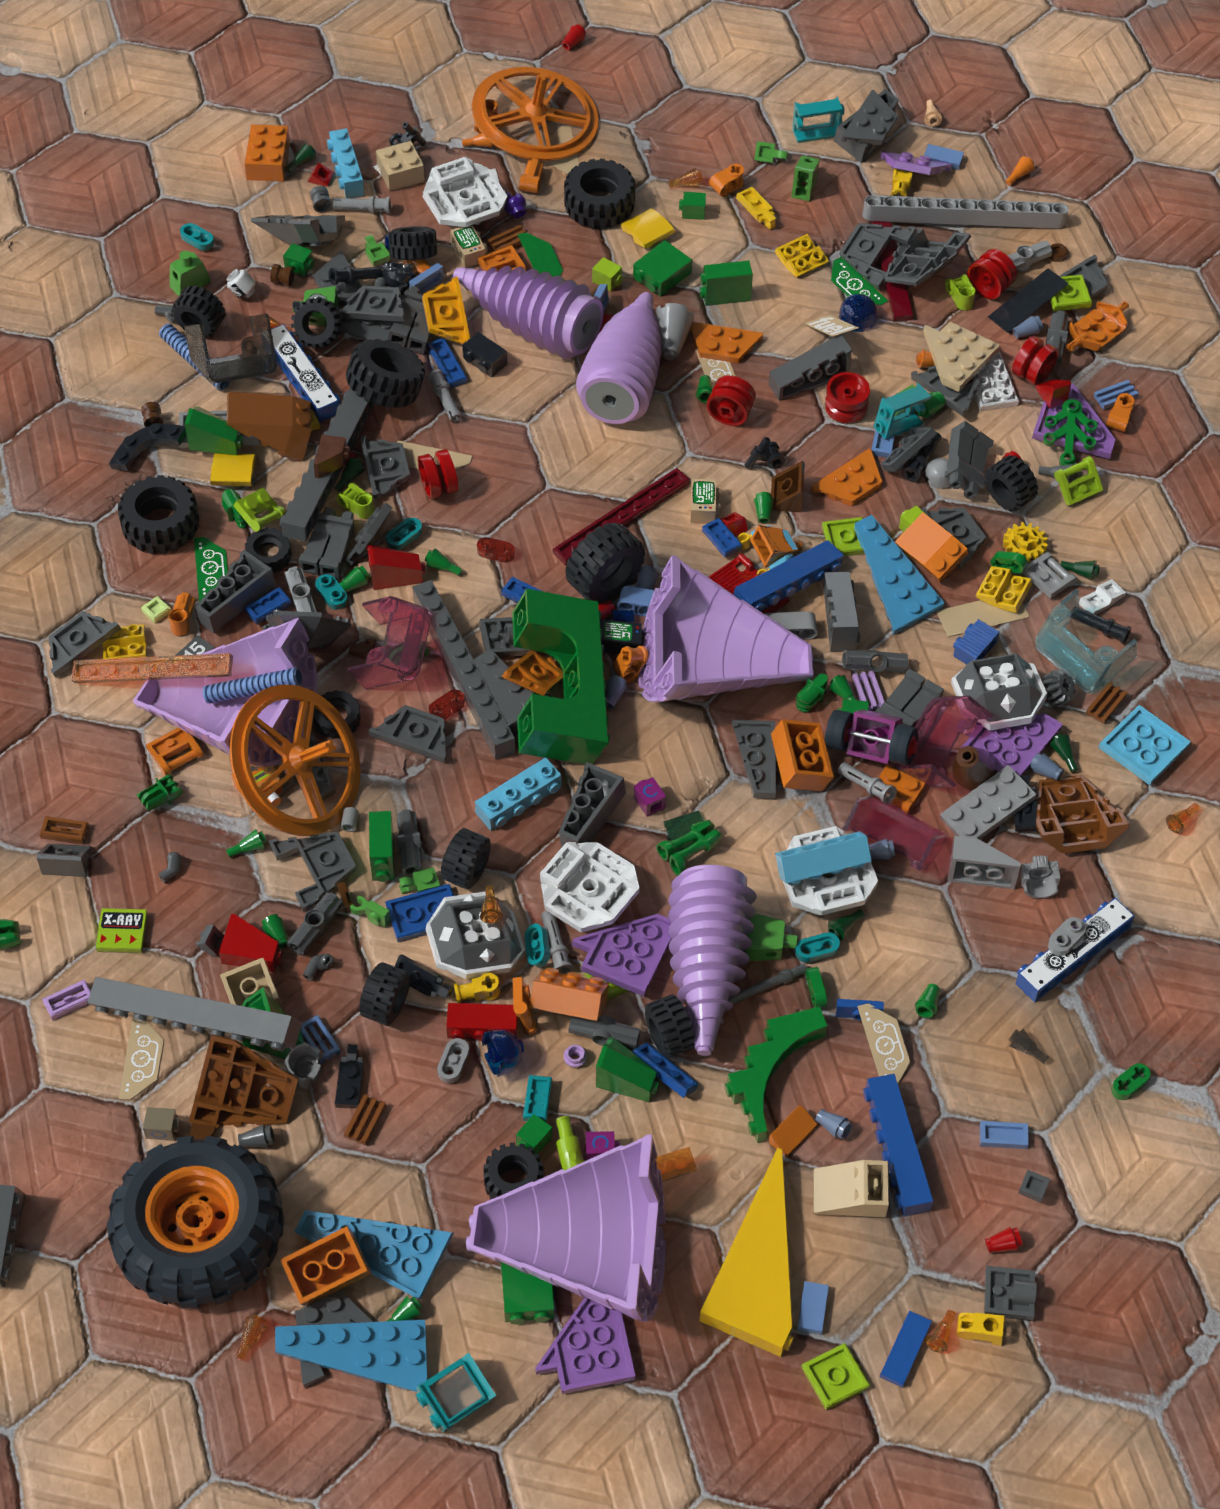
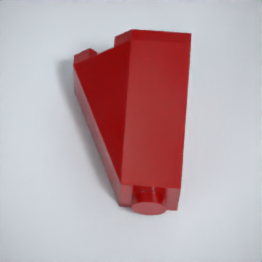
M366 545L374 590L423 583L422 575L426 574L424 562H420L419 554L375 545Z

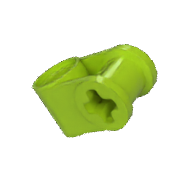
M963 274L959 278L946 279V290L956 306L964 311L970 310L974 304L975 288L970 283L967 275Z
M350 483L343 493H339L336 496V500L341 507L353 512L361 519H369L374 513L372 495L354 483Z

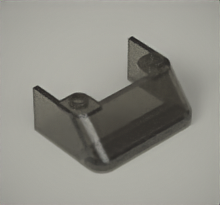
M268 313L249 316L253 336L245 337L242 340V354L210 359L203 324L184 327L190 359L209 382L220 383L266 375L276 370L277 360Z

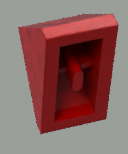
M1050 380L1035 385L1049 409L1062 405L1068 400L1071 381Z

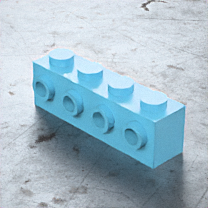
M347 128L330 131V139L327 140L328 150L332 151V163L336 164L334 165L336 176L340 177L338 178L340 190L343 189L346 198L364 196L363 179Z
M545 757L476 800L475 813L490 831L497 827H502L509 819L521 815L531 805H536L547 795L556 793L561 787V774Z
M860 831L775 853L780 879L789 885L798 884L802 879L806 878L818 879L822 877V874L829 872L831 874L841 873L848 867L861 868L865 866V863L871 862L867 836Z

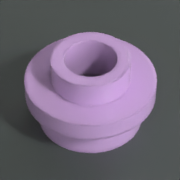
M571 1045L564 1052V1061L570 1067H581L587 1060L585 1049L579 1045ZM577 1055L579 1059H572L571 1057Z

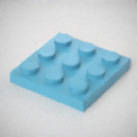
M1138 705L1100 742L1098 748L1144 782L1151 785L1190 746L1191 741Z

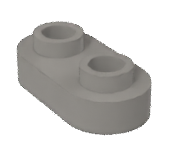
M1076 917L1066 919L1049 938L1048 948L1050 952L1057 956L1068 954L1084 937L1086 931L1085 923Z
M455 1038L447 1043L437 1067L438 1077L441 1081L453 1083L460 1078L469 1056V1046L465 1040ZM455 1051H460V1052H462V1053L459 1054V1055H455V1054H454ZM447 1071H453L451 1075L446 1074Z

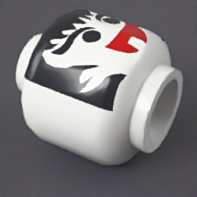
M236 269L227 277V287L237 298L245 296L248 298L255 292V280L246 270Z

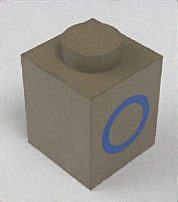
M147 1107L143 1125L146 1139L174 1141L175 1134L180 1131L181 1119L177 1117L176 1110Z

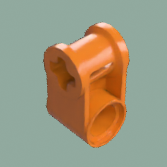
M740 164L730 165L724 170L715 173L710 178L709 185L721 197H726L744 185L742 177L744 167Z
M1128 393L1118 395L1113 409H1111L1108 416L1107 427L1125 432L1135 401L1132 395Z
M638 646L637 648L623 647L617 659L613 662L612 667L617 676L623 678L626 684L636 680L641 669L647 663L649 656L647 648L645 646Z

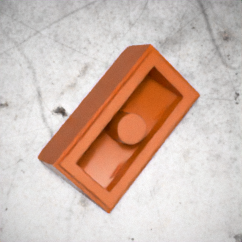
M799 1105L771 1133L769 1144L775 1149H782V1154L788 1157L814 1130L817 1123L804 1107Z

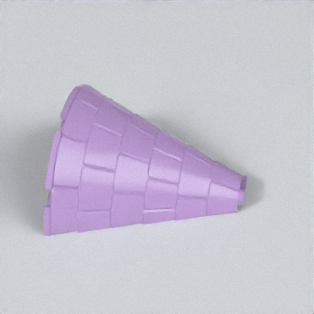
M671 556L661 574L664 578L660 588H655L642 630V634L646 635L643 646L647 648L649 656L647 663L638 674L639 687L644 689L642 695L646 700L660 703L674 699L813 679V653L809 643L784 628L769 616L764 615L746 601L738 599L697 569H692L678 559L677 556Z
M296 618L277 627H270L226 646L222 645L150 673L134 698L133 703L137 708H141L164 719L168 723L181 728L190 735L196 736L207 744L230 755V737L233 724L243 705L252 696L208 704L203 698V687L219 682L222 683L224 681L297 667L303 677L301 687L317 693L315 657L309 654L306 642L309 641L308 634L301 620ZM286 699L273 702L264 708L257 717L293 743L300 701ZM304 718L303 729H302V734H301V737H302V738H303L305 718ZM250 731L248 741L249 764L256 767L280 764L283 759L282 756Z
M652 1134L646 1135L624 1147L620 1145L565 1171L563 1169L535 1182L532 1181L506 1194L474 1206L473 1215H470L469 1218L471 1232L470 1236H467L466 1239L467 1250L497 1262H503L554 1286H560L585 1299L588 1298L614 1311H619L637 1321H650L656 1314L659 1306L657 1295L662 1293L666 1256V1241L664 1240L663 1229L660 1226L666 1224L661 1169H657V1162L654 1159L657 1158L658 1153Z

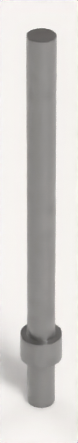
M803 963L790 970L786 968L778 972V975L744 989L736 996L729 997L728 1002L733 1005L778 984L789 983L793 981L794 977L805 973L807 967Z

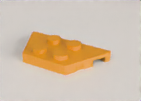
M454 277L447 284H441L435 290H430L423 294L422 301L429 333L462 345L470 339L458 277Z

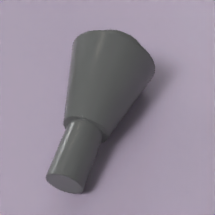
M1073 464L1054 467L1039 466L1038 474L1054 477L1055 471L1067 469L1073 466ZM1077 473L1068 476V482L1075 480Z

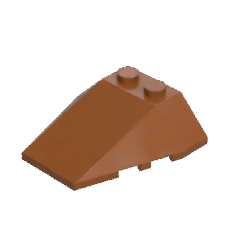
M228 392L227 425L248 437L252 435L259 439L265 447L269 445L278 450V454L283 457L302 462L311 434V401L286 393Z
M1082 775L1061 777L1058 781L1054 779L1039 780L1036 827L1041 838L1062 854L1106 848L1129 828V823L1122 810L1118 807L1114 808L1110 804V800L1106 796L1102 797L1098 794V789Z
M211 1034L188 1123L216 1126V1128L226 1125H234L236 1127L242 1126V1124L266 1125L287 1123L298 1078L238 1041Z

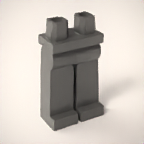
M411 286L409 290H405L402 301L405 322L394 321L388 340L405 347L414 318H416L409 336L407 348L413 352L424 354L429 332L422 301L423 295L420 294L419 288ZM396 335L404 339L402 341H397L394 339L393 336ZM412 341L421 343L422 346L416 347L412 344Z
M964 421L951 429L947 471H945L944 477L950 480V487L953 489L962 488L964 496L972 499L977 496L978 490L985 486L984 469L988 449L993 446L994 440L981 431L978 432L977 428Z
M326 507L323 513L317 514V521L315 522L312 535L304 553L299 557V567L302 568L303 573L319 576V573L321 575L329 574L339 580L351 538L355 534L354 513L345 511L342 517H338L334 509ZM307 564L314 565L315 568H308ZM327 568L334 569V572H328Z
M909 668L903 680L880 708L878 707L875 712L903 718V725L917 728L942 701L944 689L928 679L925 682V677Z

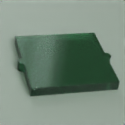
M698 810L664 821L663 825L667 831L668 840L672 841L689 833L691 825L704 820ZM695 841L690 842V843L684 845L683 847H681L680 849H678L676 852L681 851V850H683V849L689 847L690 845H692L693 843H695Z

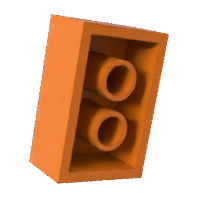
M251 124L244 163L247 180L284 182L290 146L288 126Z
M782 719L772 731L771 737L783 787L823 791L834 776L820 723Z
M546 968L533 980L529 1007L597 1021L606 1008L609 982H604V979L600 977H590L589 979L581 977L579 973L569 972L568 974L559 973L557 969Z
M348 1226L280 1259L298 1301L304 1307L372 1274L353 1231Z

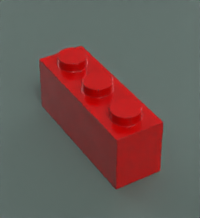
M448 1003L447 1038L475 1039L477 1041L492 1039L502 1042L517 1040L518 1016L514 1012L513 1005Z

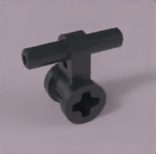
M404 122L402 125L406 131L404 134L395 133L389 139L390 146L411 141L412 144L417 141L421 146L426 144V140L421 136L420 131L412 127L408 122Z
M764 437L760 444L755 446L750 452L751 456L744 466L747 469H751L755 462L760 460L767 461L768 466L775 469L784 464L785 457L779 452L777 442H771L768 437Z

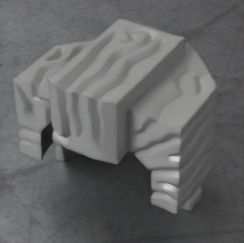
M1033 856L1031 863H1022L1020 875L1024 894L1031 898H1048L1058 893L1057 888L1060 882L1058 861H1048L1047 856Z
M307 1043L297 1045L294 1049L290 1050L285 1060L287 1072L298 1078V1087L307 1090L311 1081L315 1083L318 1081L322 1072L321 1065L319 1064L323 1054L320 1049Z

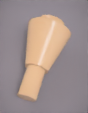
M928 100L926 102L927 110L924 123L929 127H936L941 123L942 116L934 106V101Z

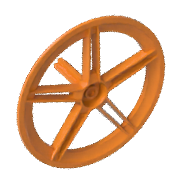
M514 67L498 71L480 83L472 100V115L481 133L498 148L525 159L532 160V158H536L540 161H552L571 157L581 152L592 142L598 128V112L588 93L571 79L547 69ZM517 76H537L533 99L506 79ZM554 82H557V84L555 85L547 99H545V94L548 92V90L551 88ZM563 85L577 96L584 107L586 115L551 108L548 104L559 87ZM495 86L520 108L489 117L485 106L486 97ZM546 120L583 127V129L570 141L551 146ZM529 121L533 124L539 146L525 144L512 139L498 128ZM538 125H542L546 146L543 144Z
M276 685L266 688L253 695L243 705L231 731L230 761L236 784L250 808L270 826L284 833L296 836L317 835L339 824L342 821L344 809L352 807L357 796L361 770L355 739L348 724L338 710L316 692L296 685ZM286 699L300 701L293 743L257 717L271 703ZM314 707L322 712L334 725L342 739L346 753L333 752L336 750V746L333 745L334 741L332 740L309 748ZM304 718H305L303 738H302V737H301V734H302L303 723H304ZM250 731L283 758V764L259 787L254 780L248 758ZM318 758H347L348 762H319ZM348 766V777L344 793L337 805L327 813L312 773V768ZM284 771L286 775L263 795L261 791ZM295 775L313 819H301L285 814L272 805L267 798Z

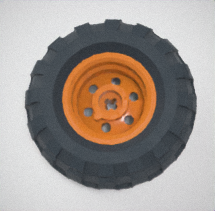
M194 1136L176 1138V1143L164 1147L161 1143L146 1153L147 1157L140 1163L136 1161L122 1177L123 1184L122 1186L119 1185L118 1189H115L109 1205L110 1218L107 1222V1232L115 1261L122 1270L124 1277L135 1289L143 1290L150 1299L165 1305L174 1302L180 1304L181 1308H201V1304L215 1302V1305L229 1301L232 1299L231 1295L241 1289L243 1291L248 1290L260 1279V1272L272 1264L278 1252V1242L283 1235L284 1216L281 1196L275 1179L267 1166L258 1162L255 1154L241 1145L237 1146L234 1144L230 1146L227 1140L212 1136H206V1139H194ZM206 1197L209 1200L208 1202H205L203 1200H200V1198ZM180 1203H183L177 1210L176 1206H178ZM223 1214H225V1217L223 1219H219ZM168 1228H169V1229H173V1230H175V1231H174V1232H168Z

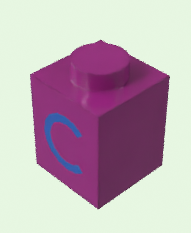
M654 777L641 780L634 785V799L646 817L666 808V795Z
M614 1131L586 1132V1161L619 1146V1140H615Z

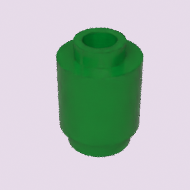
M931 392V399L922 402L926 409L920 413L917 412L919 416L928 418L943 408L946 401L940 392Z

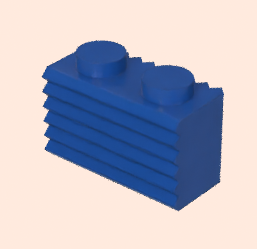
M980 619L974 624L970 623L965 630V635L963 637L959 636L954 642V658L961 660L965 664H968L970 661L983 659L998 642L1000 631Z

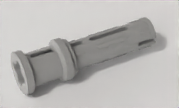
M371 196L369 199L334 198L333 209L365 210L371 213L386 212L390 214L391 197L375 198Z
M435 369L427 375V380L432 383L433 392L439 396L450 422L457 423L460 421L459 419H462V415L450 394V385L444 379V372L441 369Z
M846 762L839 766V775L865 788L870 796H877L885 804H889L894 800L897 794L895 786L883 783V780L879 777L872 778Z
M544 911L541 914V918L548 933L550 959L553 960L554 969L559 970V973L568 974L573 971V964L569 962L568 958L569 950L563 945L556 916L548 911Z

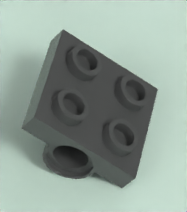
M512 617L480 619L479 628L485 652L491 649L498 657L522 656L528 653V649L514 647Z
M986 1266L984 1314L1002 1315L1004 1318L1033 1321L1037 1292L1035 1271Z

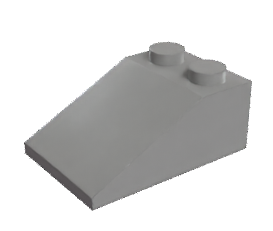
M965 835L954 836L949 858L948 882L1015 889L1021 863L977 838H970Z

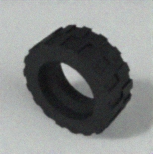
M265 528L253 532L247 538L245 550L269 566L273 573L283 570L288 565V562L291 561L290 540L288 537L283 536L281 530ZM267 544L276 545L279 549L278 553L271 557L260 556L258 550L261 546Z
M338 690L321 695L334 707H342L347 711V716L344 720L351 732H355L361 720L359 703L357 704L356 698H353L350 693ZM314 707L313 722L318 732L322 733L325 737H331V739H341L334 725L322 712Z

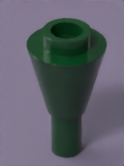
M304 144L293 161L285 169L291 173L298 166L316 159L315 149L311 145Z
M348 458L341 479L334 488L341 492L347 483L365 471L364 464L357 458Z
M1097 560L1075 563L1061 562V566L1065 570L1073 571L1092 581L1094 577L1099 575L1100 565H1097Z
M1059 734L1053 737L1050 746L1066 762L1071 773L1078 771L1079 769L1073 758L1070 736Z
M859 909L852 915L829 921L828 932L835 934L839 941L843 940L855 923L865 916L864 912Z

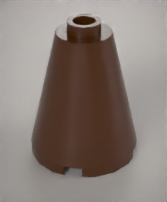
M971 746L962 747L952 764L954 779L967 790L976 789L994 776L996 771V765L990 753L984 749Z

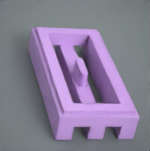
M871 670L868 674L865 672H861V675L853 674L852 680L860 701H866L860 681H863L871 706H868V711L880 708L884 703V699L874 671ZM868 679H870L878 704H876Z
M84 979L42 1000L53 1021L87 1005L91 991ZM84 989V991H81L73 996L71 995L77 991ZM64 998L62 1001H60V1002H58V1003H56V1004L50 1005V1004H52V1003H54V1002H56V1001H58V1000Z

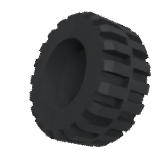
M600 158V160L589 159V162L583 161L579 163V166L576 165L571 169L564 181V206L566 207V212L575 222L579 221L580 225L584 227L587 225L592 229H595V227L605 229V227H615L616 224L620 225L634 211L635 179L627 168L625 169L620 163L616 164L613 160L606 161ZM604 191L610 193V195L593 196L589 193Z
M368 339L359 343L354 348L346 370V380L351 390L355 391L356 395L360 398L363 397L365 401L375 403L376 406H385V408L395 407L397 409L409 406L417 399L426 372L422 360L418 358L417 354L412 353L409 348H404L399 343H392L390 340Z
M157 475L154 478L152 476L146 477L143 481L140 479L135 482L134 486L130 485L126 489V493L122 494L118 503V515L125 539L128 540L129 544L134 547L136 546L138 550L143 552L147 550L151 554H155V552L165 554L169 550L172 552L178 550L177 547L185 546L188 543L187 540H191L195 536V532L199 527L198 522L200 520L195 495L189 486L179 479L176 481L174 477L168 476V478H164L163 475ZM156 509L175 511L171 516L162 520L152 521L143 518L147 513Z
M619 523L603 524V527L599 526L592 533H588L583 541L581 540L577 548L572 551V556L568 558L565 570L566 579L586 600L597 601L598 603L611 600L612 597L620 594L624 586H629L631 581L635 580L637 573L642 569L641 565L645 561L644 545L624 525Z

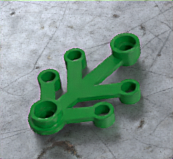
M1075 399L1065 401L1062 411L1055 416H1047L1045 419V427L1054 429L1057 423L1067 417L1065 425L1053 433H1046L1043 438V443L1046 446H1053L1056 440L1066 434L1064 453L1061 454L1059 460L1060 466L1075 465L1076 457L1073 454L1074 435L1080 440L1086 450H1093L1096 445V439L1091 436L1088 437L1075 424V418L1085 426V431L1088 433H1094L1097 430L1098 424L1093 419L1089 420L1082 413V404Z

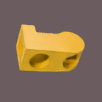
M976 1312L960 1313L958 1315L957 1336L966 1340H981L992 1342V1345L1002 1346L1004 1316Z

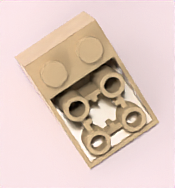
M860 1160L814 1168L813 1214L886 1217L888 1210V1161Z

